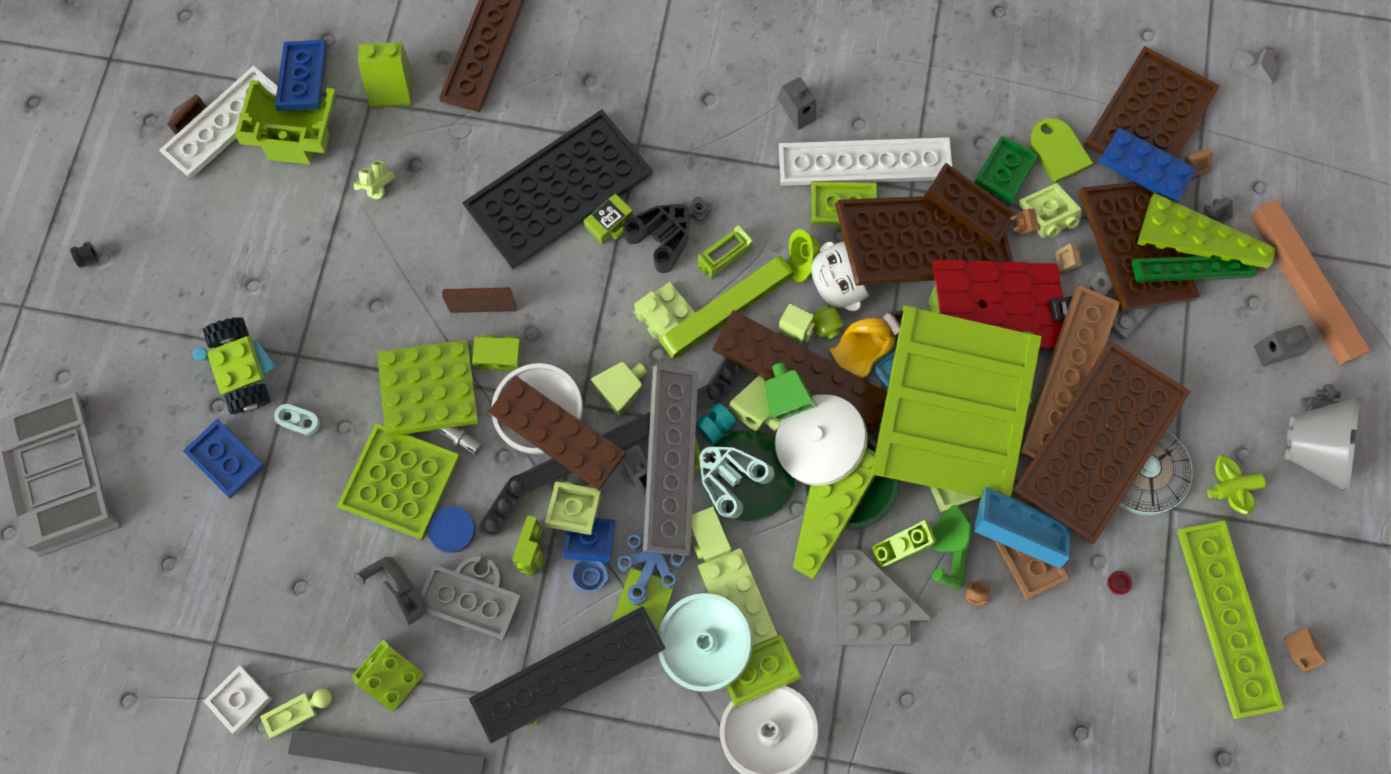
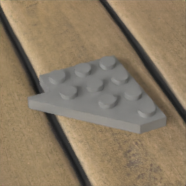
M836 550L838 646H910V622H929L930 616L860 550Z

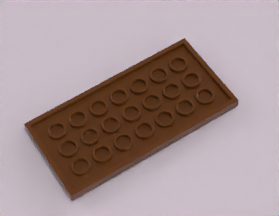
M926 196L843 199L835 203L855 286L935 281L932 267L933 260L1014 262L1006 233L999 244L993 246Z
M1110 341L1012 492L1092 545L1095 544L1191 391Z

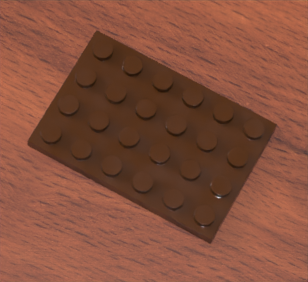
M1144 46L1090 133L1084 146L1103 155L1118 128H1121L1178 158L1220 85Z
M1136 182L1083 187L1078 191L1122 311L1195 301L1200 297L1194 280L1136 282L1131 263L1134 259L1184 257V254L1178 252L1175 248L1165 247L1160 249L1156 248L1154 244H1137L1150 198L1154 192Z

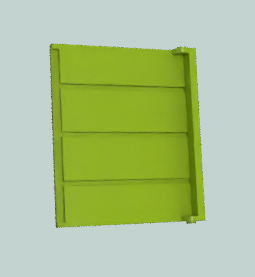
M903 306V315L873 468L870 474L982 497L984 489L988 487L1011 498L1042 336L1034 335L1031 332L1014 331L917 309L911 306Z

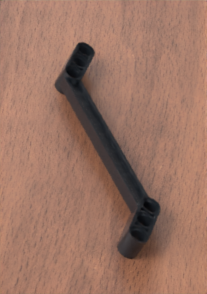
M724 357L708 384L697 389V411L723 400L731 391L744 367ZM724 369H728L731 372V378L725 376ZM713 387H717L719 389L720 396H716L713 393ZM650 412L602 434V436L619 448L649 435ZM552 458L521 474L512 476L481 520L479 525L481 533L486 537L496 536L502 530L524 494L571 471ZM511 482H519L522 485L521 492H514L511 489ZM499 501H507L510 507L509 511H501L498 508ZM487 520L496 522V531L490 532L486 529L485 523Z

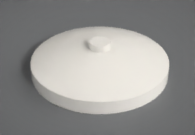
M529 364L512 371L499 384L492 401L493 406L516 375L580 421H582L583 399L578 386L566 372L549 364ZM492 416L497 432L511 447L528 454H545Z
M815 395L813 398L817 407L781 420L776 433L775 447L781 465L793 478L804 484L825 486L841 481L857 468L865 454L868 435L862 416L851 403L833 395Z
M787 686L738 708H735L731 701L725 709L720 723V741L724 754L730 764L741 774H797L809 763L818 743V723L814 710L800 693Z

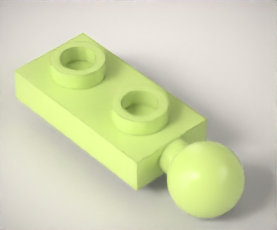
M324 688L318 689L314 692L311 699L307 693H304L260 716L269 739H273L317 716L314 708L329 706L332 701L331 692Z

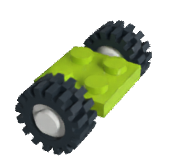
M227 318L205 326L202 330L207 346L215 348L207 351V356L220 395H225L230 414L252 411V409H258L269 404L271 399L266 384H255L265 380L252 338L249 337L244 318Z

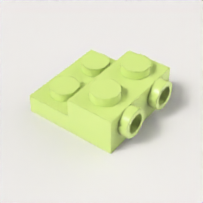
M1057 183L1019 200V207L1023 211L1035 209L1039 230L1036 232L1042 239L1047 236L1050 238L1056 237L1061 230L1067 227L1073 229L1081 221V208Z
M670 282L655 293L651 291L634 303L636 318L640 322L644 321L648 326L649 334L654 339L658 338L659 340L664 334L695 313Z
M567 481L562 483L555 482L545 520V527L592 535L595 518H597L601 502V490L598 491L590 485L584 487Z

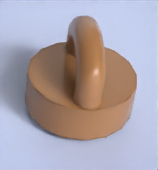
M971 582L967 585L965 599L974 606L986 605L990 598L991 589L982 582Z

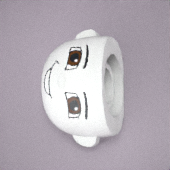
M842 241L836 244L832 242L825 243L812 263L811 273L814 283L821 297L828 305L836 308H846L848 311H857L861 307V301L870 296L866 285L855 286L845 242Z

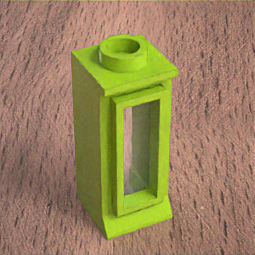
M738 225L733 231L702 254H698L697 266L704 275L707 274L713 279L752 249L753 240Z

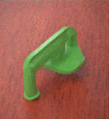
M952 505L934 524L932 530L936 540L932 548L938 552H953L951 576L944 573L942 568H938L932 573V579L949 587L961 589L965 583L972 525L967 511L956 505Z

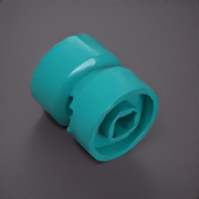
M717 403L708 411V416L703 415L696 421L697 431L712 446L723 438L724 432L729 433L737 426V421L733 415L720 403Z

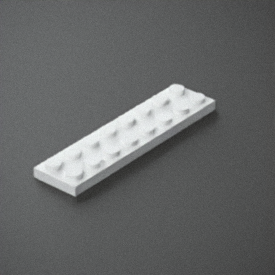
M949 137L779 143L778 146L781 186L811 185L812 181L859 183L933 181L945 163L952 166Z

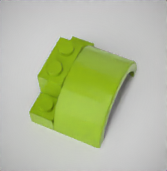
M251 80L235 136L240 144L261 146L268 160L311 165L314 152L325 153L330 136L328 126L336 99L335 90L333 88H326L327 97L321 102L320 109L277 111L275 107L276 96L265 89L260 81Z

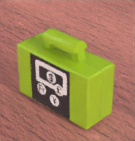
M614 194L584 220L585 228L601 244L611 236L614 239H618L624 234V222L633 217V210L617 194Z

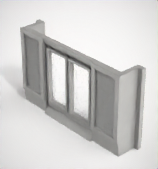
M76 392L17 412L0 420L2 455L16 514L19 517L25 547L36 552L37 557L121 528L119 519L109 513L82 406L89 404L86 395L81 396Z

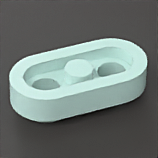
M290 404L280 405L274 413L275 421L281 427L303 435H313L320 427V420L313 412ZM288 414H291V418L289 420H285V417ZM311 421L312 425L306 428V423Z

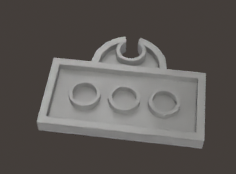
M481 556L467 558L459 564L455 571L433 564L421 591L425 601V613L504 641L522 596L500 588L502 579L495 563L489 559L487 562L488 570L483 575H478L475 571L477 565L482 562Z

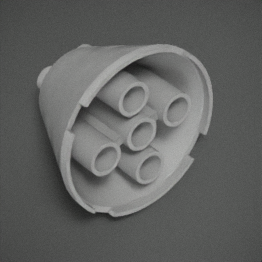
M1354 397L1296 415L1291 414L1287 433L1288 442L1285 460L1296 463L1343 491H1349L1360 398Z

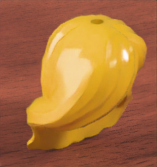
M863 319L851 324L842 335L839 344L835 348H830L829 351L832 353L838 366L865 379L876 362L891 352L895 337L884 319Z

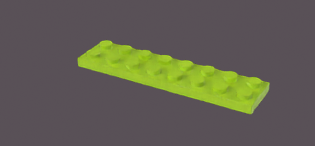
M1225 520L1177 530L1233 719L1283 710L1284 706Z

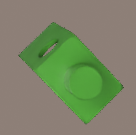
M778 363L772 367L775 377L765 382L769 414L772 419L778 422L817 407L806 383L796 370L788 372L785 363Z

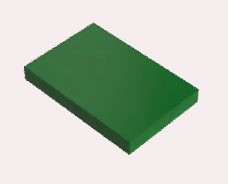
M1001 136L974 183L1012 204L1037 161L1039 154Z

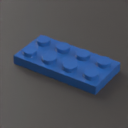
M325 40L284 42L275 101L277 111L320 109L327 43Z
M1118 128L1098 163L1176 203L1180 200L1197 170L1195 167L1121 128Z

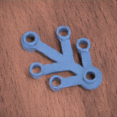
M644 534L640 536L630 535L627 539L628 548L638 550L643 545ZM633 539L639 542L635 546L630 544V541ZM643 551L630 557L623 555L618 559V567L621 571H628L632 566L646 561L637 584L631 586L628 591V599L632 604L641 605L646 601L647 590L645 588L655 565L662 577L663 587L670 589L675 586L676 577L670 573L662 553ZM670 554L672 566L677 568L683 566L685 562L683 555ZM679 556L682 561L676 563L673 558ZM627 560L629 565L624 567L621 565V562ZM670 577L673 579V582L666 584L664 582L665 578ZM635 590H640L642 594L641 596L636 597L633 595V592Z

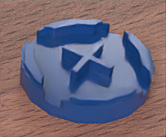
M450 506L442 508L431 518L428 527L429 539L442 552H461L474 539V520L467 511L460 507Z

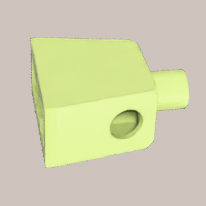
M620 362L593 377L591 382L595 390L617 416L620 417L643 392V385L639 380L648 372L641 363H638L630 370L625 363Z
M758 376L739 393L727 408L735 418L754 431H758L765 423L773 431H777L781 424V421L776 422L770 417L765 380L761 376Z

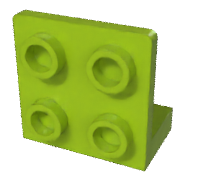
M383 639L351 678L357 686L393 712L424 676V673Z

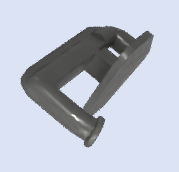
M384 557L364 568L359 573L354 574V578L358 583L365 584L369 577L382 570L385 572L399 591L396 592L388 581L382 582L384 601L391 614L400 624L409 626L424 615L425 601L423 595L393 558ZM411 603L415 610L407 614L404 606Z

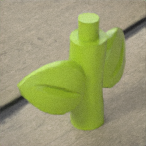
M1219 455L1216 460L1215 473L1221 483L1215 484L1213 489L1207 490L1208 497L1210 499L1217 497L1219 500L1228 498V503L1234 510L1245 515L1251 514L1256 503L1249 491L1264 489L1266 487L1264 476L1261 473L1242 476L1239 466L1225 455Z

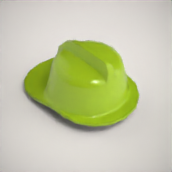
M803 229L795 230L789 239L788 264L795 272L792 279L799 283L809 277L813 260L820 253L821 248L817 238L810 236Z

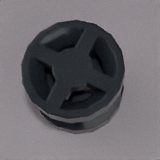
M89 241L83 243L81 247L74 246L70 249L71 255L79 268L85 267L89 262L96 263L99 261L96 250Z

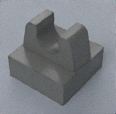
M1227 197L1222 200L1214 199L1212 206L1207 204L1204 206V214L1223 224L1233 217V201Z

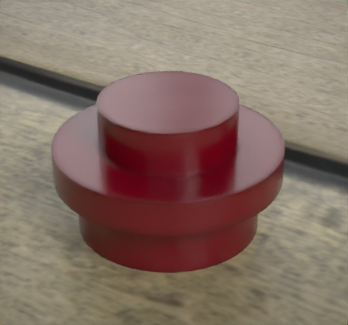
M1115 571L1109 575L1107 585L1114 594L1123 595L1130 591L1132 580L1127 573Z

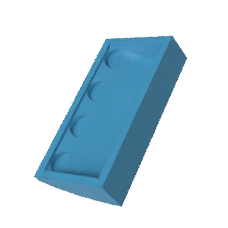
M988 487L984 489L977 512L974 532L1059 569L1070 558V530L1036 508Z

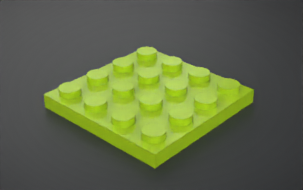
M467 340L377 351L386 437L478 424Z
M375 423L336 507L423 541L431 518L439 506L461 456L407 434L386 437L384 426Z

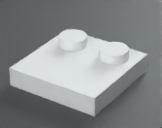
M239 665L204 700V703L227 729L237 736L267 706L272 698L243 666Z

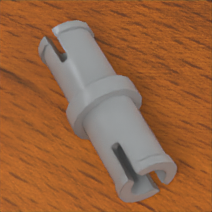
M451 427L438 431L454 441V445L462 446L475 456L483 449L484 444L470 436L469 432L465 429L461 430L458 427Z

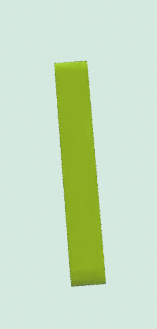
M777 256L661 337L659 342L672 359L680 357L722 328L733 310L742 314L789 281L795 272L782 256Z

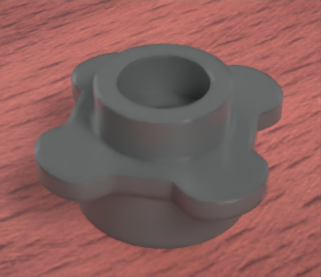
M695 197L691 206L687 208L694 219L703 221L708 212L712 210V205L702 201L701 197Z

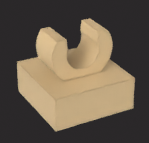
M1070 243L1055 252L1059 272L1066 273L1083 265L1079 256L1081 252L1078 250L1077 244Z

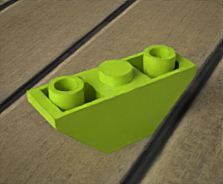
M924 520L871 548L879 568H884L932 548L936 540L928 521Z

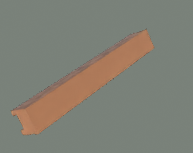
M1276 199L1257 207V210L1250 216L1251 220L1265 243L1276 248L1274 258L1339 365H1343L1370 352L1369 347L1278 200Z

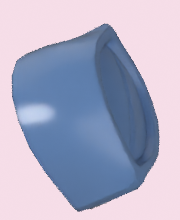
M579 560L571 568L573 583L581 591L594 592L609 582L607 569L603 562Z

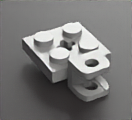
M1098 272L1083 285V287L1118 301L1110 277L1105 272ZM1154 307L1128 310L1121 313L1117 311L1111 330L1122 340L1125 339Z

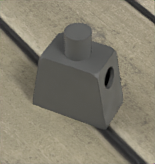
M798 77L783 85L777 99L796 128L799 130L816 121V100L802 78Z
M1299 325L1272 333L1254 345V348L1262 366L1301 356L1312 346L1305 327ZM1274 346H1276L1275 352L1271 349Z

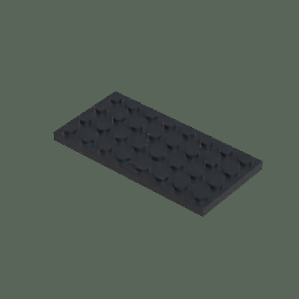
M601 109L463 201L462 204L513 270L582 223L614 194L620 197L652 175L653 170L604 110Z

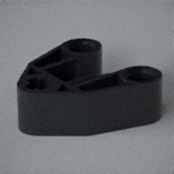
M683 204L659 205L635 215L624 222L625 240L630 244H638L648 235L652 234L657 242L662 243L664 241L655 250L653 258L655 269L660 273H668L674 267L688 242L689 209ZM631 229L639 230L638 232L633 234L629 233V230ZM663 257L669 259L667 262L664 263L658 261L660 258Z

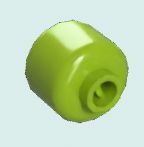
M826 305L812 313V322L815 323L814 330L819 337L827 336L829 340L840 334L838 329L843 326V321L835 307L829 308Z

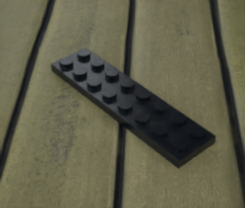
M644 606L470 697L469 701L490 744L655 656L666 648Z

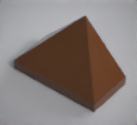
M197 94L173 110L167 124L168 127L177 135L207 106Z

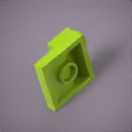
M527 515L512 561L517 566L516 569L520 570V573L533 577L537 569L542 568L545 560V555H542L543 550L539 546L544 530H541L542 526L538 519Z

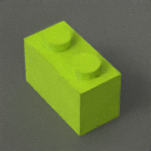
M488 334L474 337L472 363L475 369L514 371L520 368L522 355L520 339L511 335H506L503 338H495Z

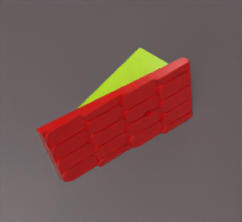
M966 260L932 261L935 286L928 300L929 311L1014 331L1031 332L1034 335L1042 336L1039 350H1054L1064 322H1053L1048 300L1064 297L1057 264ZM1060 303L1059 306H1060L1061 316H1063L1062 306H1061V303Z

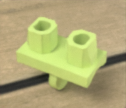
M375 160L371 163L372 169L363 168L358 171L360 180L353 184L354 190L365 189L369 197L380 199L385 194L384 185L392 181L395 175L394 172L387 171L386 162Z

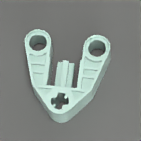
M707 447L700 453L702 483L720 515L732 519L738 518L743 512V504L732 493L733 491L717 477L718 474L734 487L740 482L742 476L728 464L730 461L752 480L761 484H767L772 481L774 469L771 465L732 447ZM712 455H715L714 458H716L714 463L710 462L712 461L710 459ZM764 466L766 470L765 475L762 478H758L757 471L760 467ZM732 501L734 509L731 513H728L726 505Z

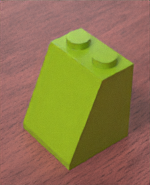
M402 42L359 44L358 65L369 107L412 106V67Z

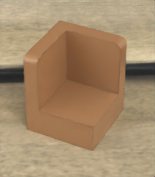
M1307 628L1285 638L1293 661L1304 673L1327 663L1318 640Z

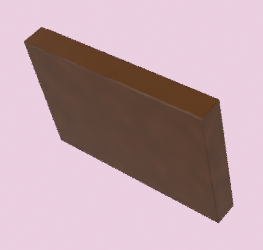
M510 287L444 289L442 291V298L450 313L517 311V304Z

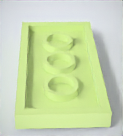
M741 548L698 565V570L708 593L730 600L745 614L752 630L753 647L778 636Z

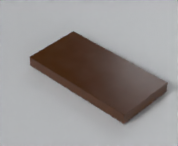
M947 163L942 166L924 195L993 246L999 244L1012 222L1010 218L1016 215L1014 211Z

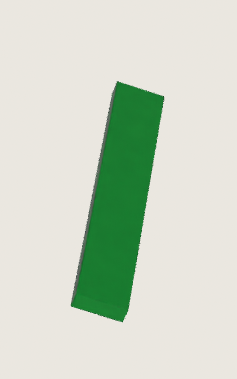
M1203 256L1134 259L1131 262L1136 282L1253 278L1257 275L1255 266L1243 264L1240 260L1235 259L1230 261L1221 260L1219 256H1211L1210 258Z

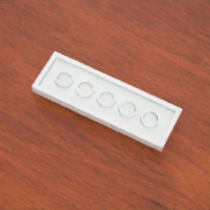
M252 66L159 150L188 178L192 179L236 139V128L251 80L260 81L265 89L276 96L278 86L255 66Z

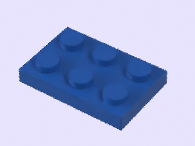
M216 419L183 450L230 499L265 467L219 419Z

